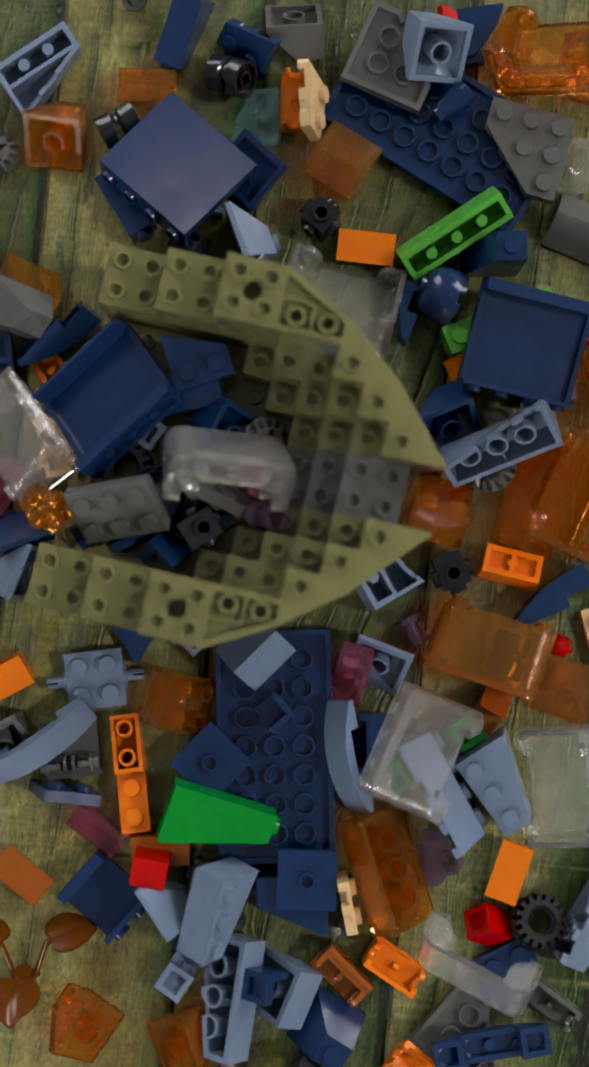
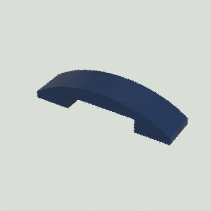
M516 1023L484 1027L450 1035L432 1042L435 1067H466L465 1065L516 1056L530 1059L553 1055L547 1023Z

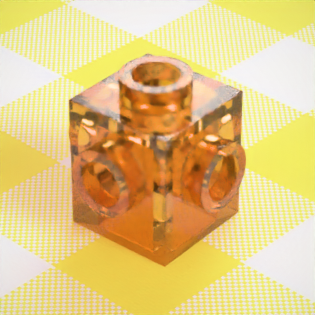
M39 482L18 503L26 514L28 522L37 530L43 528L52 534L72 515L63 497L64 493L57 488L51 490Z

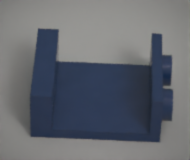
M101 848L91 856L56 896L64 905L69 900L106 934L104 942L107 945L114 938L119 941L130 928L127 925L133 916L138 919L146 911L134 893L137 886L129 884L130 875Z

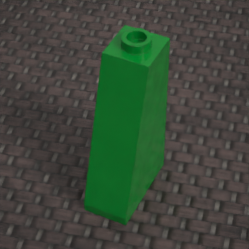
M175 777L156 831L157 842L268 844L271 835L275 836L277 834L280 819L277 818L275 807Z

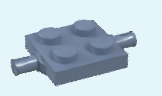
M122 646L64 653L65 670L63 676L47 678L46 684H48V690L65 688L69 703L81 696L88 706L94 709L127 705L129 703L127 694L129 680L145 679L146 675L144 667L127 669L123 660Z

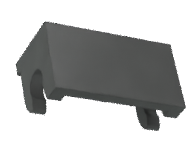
M534 971L529 973L514 993L565 1033L570 1032L569 1024L572 1019L579 1021L583 1016V1013L574 1002Z

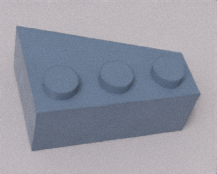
M64 21L0 62V84L28 125L82 56L79 43Z
M399 558L355 590L368 612H372L425 581L419 575L414 574Z
M504 725L467 751L458 754L455 767L504 835L508 837L531 823L532 808L516 763L514 750H512L506 725Z
M234 856L195 868L176 950L201 966L221 959L259 870Z

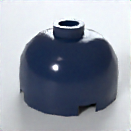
M439 267L430 271L426 277L422 275L415 286V291L418 292L416 303L422 316L436 325H447L461 306V304L457 303L460 293L466 295L469 276L450 267Z

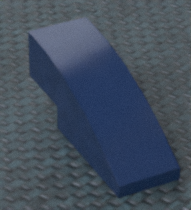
M82 300L63 320L53 313V319L41 338L30 339L16 354L17 363L21 366L33 364L70 348L87 336L101 322L99 315Z
M584 563L576 564L562 571L533 593L511 621L512 629L522 628L569 608L570 604L566 596L589 587V575Z

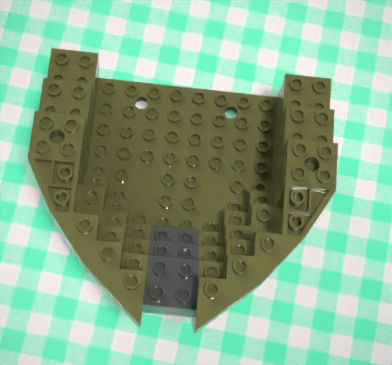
M112 243L98 303L108 316L107 323L115 316H118L131 325L165 373L170 371V367L160 336L165 335L226 344L236 375L221 379L223 397L228 398L257 417L270 416L283 423L289 435L287 447L281 454V459H276L271 464L257 463L248 457L239 475L199 453L195 455L207 467L211 464L229 479L227 483L232 485L239 494L243 491L248 495L262 516L256 524H252L244 519L235 523L217 536L218 541L207 548H202L201 546L191 552L176 569H169L156 554L145 563L137 557L136 554L156 534H152L135 543L132 547L118 553L114 551L109 541L98 542L83 550L70 531V526L75 524L76 521L64 499L54 544L39 543L25 603L135 630L138 634L204 648L275 628L345 596L431 536L430 532L397 525L409 472L444 471L447 466L400 380L345 313L292 266L228 252L227 259L222 260L168 247L167 255ZM197 412L163 418L160 423L168 427L165 434L179 440L192 415ZM268 433L267 437H259L260 442L264 444L263 448L267 444H275L269 438L270 433ZM159 443L153 453L145 449L150 455L153 464H166L172 468L171 464L165 460V454ZM75 453L67 488L101 482L100 477L95 479L79 471L74 463L79 459ZM129 456L121 457L114 464V472L119 478L131 477L136 471V462ZM187 495L180 499L182 507L188 498ZM177 515L170 518L171 522L175 520Z

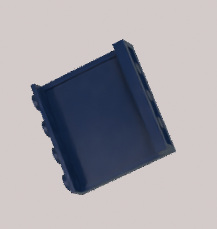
M173 92L165 97L99 159L102 179L111 187L115 185L122 191L123 197L129 204L139 206L151 223H158L164 228V232L170 240L175 243L179 241L185 248L188 246V236L243 183L249 186L257 176V164Z
M483 277L456 380L465 383L464 389L481 392V388L485 387L492 389L491 395L508 399L509 394L520 396L519 402L533 405L537 400L543 399L548 402L551 410L563 413L564 407L574 409L575 405L570 404L589 334V302L494 277Z
M115 316L106 323L90 341L86 342L72 358L65 362L55 374L31 395L33 399L44 404L79 459L74 463L79 471L95 479H98L184 400L133 327L118 316Z

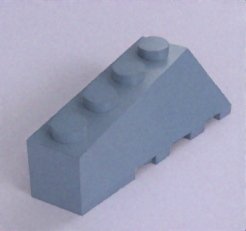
M540 399L516 416L441 446L440 454L447 466L444 471L453 487L457 488L564 444L558 422L548 402Z
M427 725L398 740V749L415 782L421 784V792L429 809H435V817L444 836L449 835L452 846L451 851L457 860L485 835L483 823L486 822V819L479 806L473 808L469 801V798L473 797L465 781L460 783L455 773L459 771L455 767L453 758L451 756L445 757L441 749L445 747V744L438 731L432 733Z
M589 879L566 916L567 922H564V927H567L566 933L561 934L563 936L562 940L555 942V946L549 947L561 964L583 973L589 967Z
M232 933L222 958L205 966L200 965V968H204L205 985L201 987V999H204L205 1015L202 1016L204 1058L226 1066L248 1061L256 1004L241 999L245 968L263 965L266 940L246 934Z

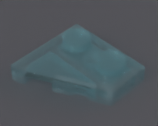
M278 87L254 89L253 93L245 99L244 108L239 112L234 122L236 126L230 139H228L231 143L236 140L244 128H247L268 148L280 147V91Z

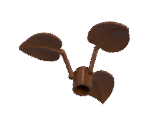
M70 912L61 913L51 918L45 926V934L49 938L43 943L34 969L27 964L14 967L5 944L2 943L10 936L11 931L8 924L0 919V949L11 978L0 979V1021L8 1029H12L40 1000L41 991L36 983V978L40 976V969L48 946L52 944L53 949L60 953L70 952L79 948L97 930V925L90 919Z

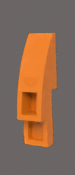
M139 713L109 716L114 775L117 777L122 835L151 832L150 787Z

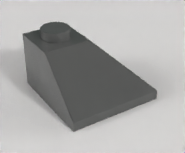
M321 3L265 6L266 34L271 38L274 36L281 40L280 46L294 59L309 58L310 62L325 59L324 23Z
M0 275V328L26 339H40L53 319V296Z

